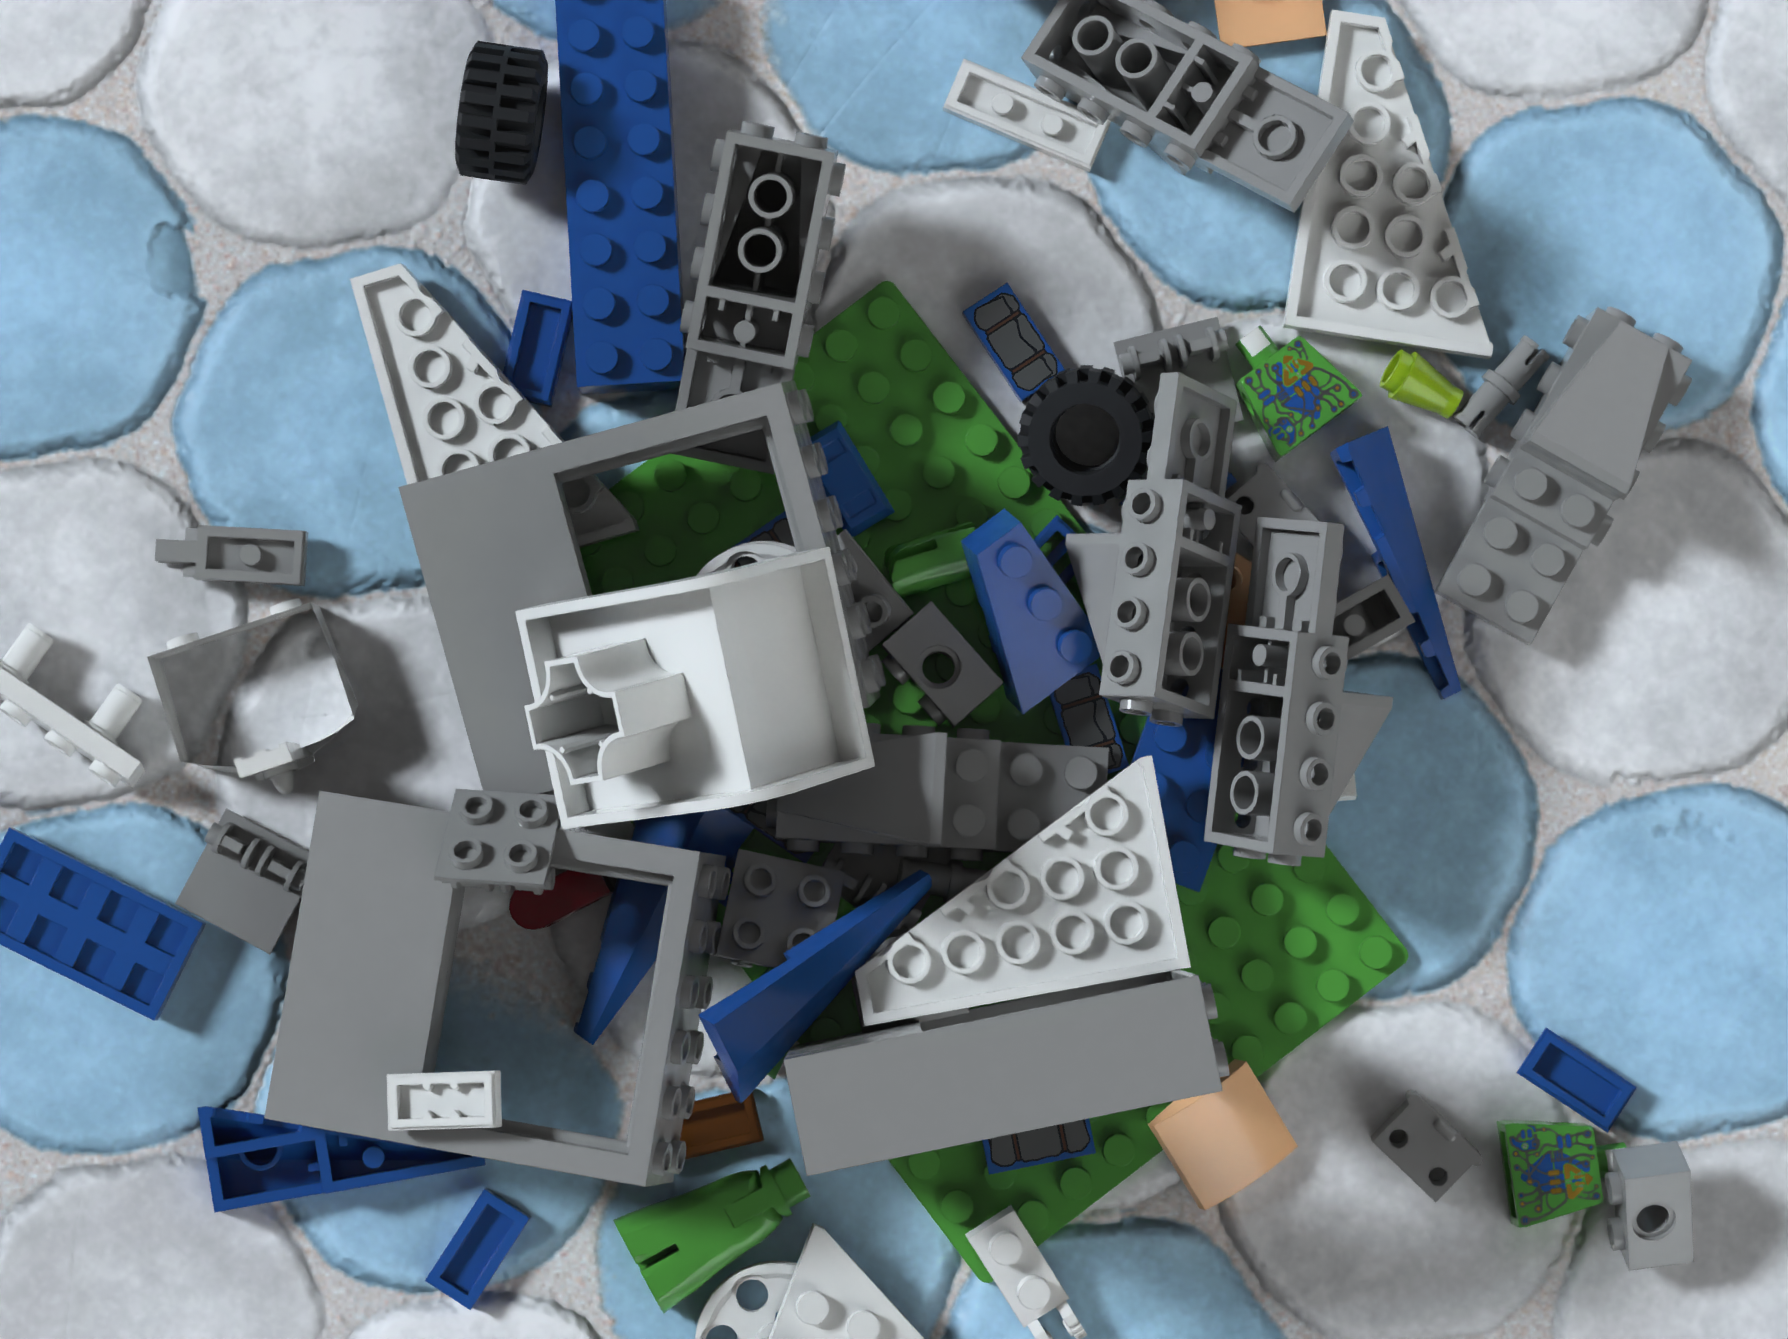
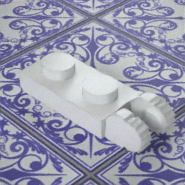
M1011 1205L965 1234L1023 1327L1028 1326L1035 1339H1053L1049 1331L1044 1330L1038 1318L1055 1307L1062 1316V1323L1070 1336L1076 1339H1082L1087 1336L1086 1331L1066 1301L1069 1299L1068 1295Z

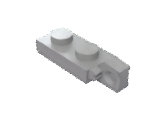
M197 525V528H186L185 540L156 539L155 561H158V563L183 564L184 577H192L201 581L305 586L308 532Z

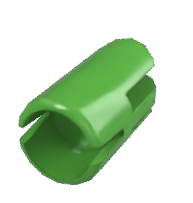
M971 521L888 547L884 553V563L896 592L905 597L970 578L971 575L961 540L976 530L975 523Z

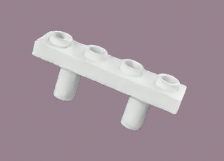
M28 623L0 661V699L4 701L0 706V710L24 727L32 720L47 730L48 733L44 740L63 754L71 757L76 750L93 761L88 769L109 785L116 787L121 780L133 788L144 774L145 769L139 760L118 747L119 743L116 739L142 705L143 700L123 685L117 683L90 721L84 719L83 722L29 687L30 683L27 679L55 642L39 628Z

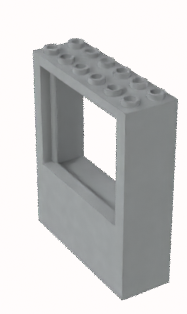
M795 381L780 382L398 487L481 786L484 791L541 794L553 790L545 750H533L524 705L535 702L515 611L541 604L592 595L562 483L762 428L796 552L830 547L863 708L870 707L881 697L879 691L880 687L886 686L885 675L878 654L870 656L865 637L866 634L872 632L870 619L864 602L855 603L850 584L851 581L857 580L856 568L849 548L840 549L836 529L843 527L841 512L836 497L834 495L826 497L821 476L828 474V466L821 443L812 444L806 423L814 421V415L806 389L797 390Z
M319 791L264 1119L643 1187L672 1183L674 1174L681 1173L686 1157L685 1141H680L683 1119L690 1118L695 1101V1088L689 1086L692 1064L699 1063L704 1046V1034L698 1031L700 1020L698 1014L701 1013V1009L706 1010L712 996L713 979L707 976L710 954L715 955L717 953L722 929L721 923L716 922L719 900L726 899L730 886L731 872L730 868L725 867L726 856L558 829L550 867L668 886L627 1141L502 1119V1127L388 1131L387 1074L435 1073L465 887L463 886L460 889H452L451 883H442V881L434 880L450 811Z
M1180 969L969 1009L970 1013L921 1023L914 1022L865 1033L861 1031L793 1045L783 1060L807 1176L1223 1091L1220 1077L1230 1075L1224 1044L1222 1041L1218 1042V1039L1211 1037L1208 1020L1218 1018L1211 984L1202 983L1199 975Z

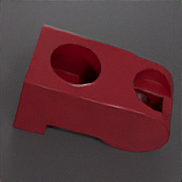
M567 870L555 876L553 890L544 889L541 895H536L533 891L515 890L510 898L509 910L512 919L517 925L530 930L542 929L612 894L614 887L608 876Z

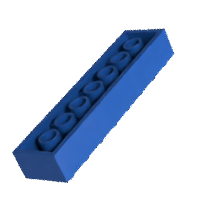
M555 0L577 388L581 395L679 389L686 356L685 333L680 332L684 305L666 0Z

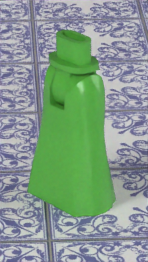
M789 1158L770 1170L765 1164L760 1167V1173L757 1169L733 1173L687 1193L648 1205L613 1221L664 1314L695 1292L729 1263L767 1238L783 1220V1216L793 1215L790 1210L791 1207L811 1196L792 1160Z

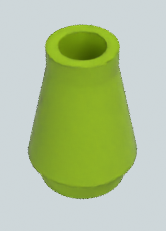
M1402 349L1393 356L1387 365L1379 384L1381 388L1388 391V398L1438 413L1446 419L1450 418L1455 412L1464 394L1463 390L1448 381L1419 353L1414 351L1409 354Z

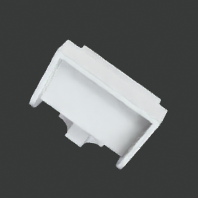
M830 547L795 552L709 574L551 602L515 611L535 702L524 705L533 750H545L562 829L731 808L785 796L875 767Z

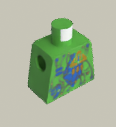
M1260 325L1235 344L1253 368L1252 371L1235 385L1237 392L1270 456L1275 462L1363 396L1344 375L1300 335L1279 350Z
M1497 1121L1511 1224L1519 1228L1528 1227L1602 1203L1601 1178H1605L1606 1173L1613 1172L1612 1150L1627 1148L1625 1143L1620 1142L1596 1146L1593 1127L1585 1123Z

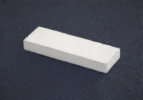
M966 59L962 61L943 106V111L1088 172L1091 171L1111 123L1107 119L1103 125H1100L1084 116L1074 104L1064 100L1061 102L1054 101L1036 88Z

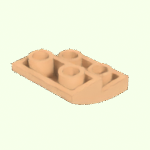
M1234 1059L1228 1065L1230 1075L1220 1077L1223 1091L1173 1101L1148 1123V1126L1199 1209L1207 1210L1241 1191L1272 1169L1298 1147L1247 1061Z

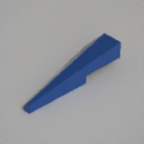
M1386 426L1335 448L1330 453V456L1377 550L1371 557L1381 578L1387 574L1390 576L1415 619V622L1408 625L1406 629L1442 700L1462 689L1389 428Z
M725 808L633 820L635 828L631 841L726 856V866L754 827ZM620 878L616 880L600 936L602 944L594 972H590L587 981L588 993L580 1021L575 1023L573 1030L592 1045H594L656 961L668 886Z
M918 870L787 950L783 953L787 961L698 1014L717 1052V1055L713 1057L737 1102L742 1103L852 979L855 971L866 963L932 887V879L929 873Z
M209 1106L197 1107L214 1213L486 1165L485 1158L274 1121L264 1119L265 1115Z

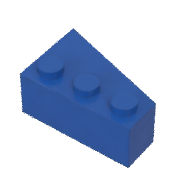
M1004 508L962 539L961 544L979 605L983 609L990 633L988 637L992 650L996 654L1004 681L1002 685L1006 698L1022 714H1025L1097 660L1100 654L1087 615L1023 524Z

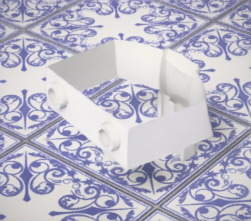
M300 598L288 600L271 606L269 608L271 616L199 639L197 632L179 636L166 642L168 650L147 657L180 762L195 764L188 761L161 659L313 608L335 659L352 711L351 716L336 731L302 748L300 744L284 742L278 744L279 748L273 750L263 749L254 752L255 756L233 759L235 766L199 765L208 769L238 773L239 778L254 775L256 781L271 779L275 787L282 794L292 792L294 787L293 772L315 761L313 753L329 742L340 729L354 720L358 705L320 606L311 602L302 605Z

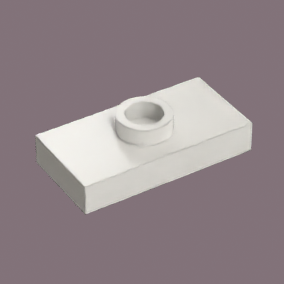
M500 1070L387 1074L388 1131L502 1127Z

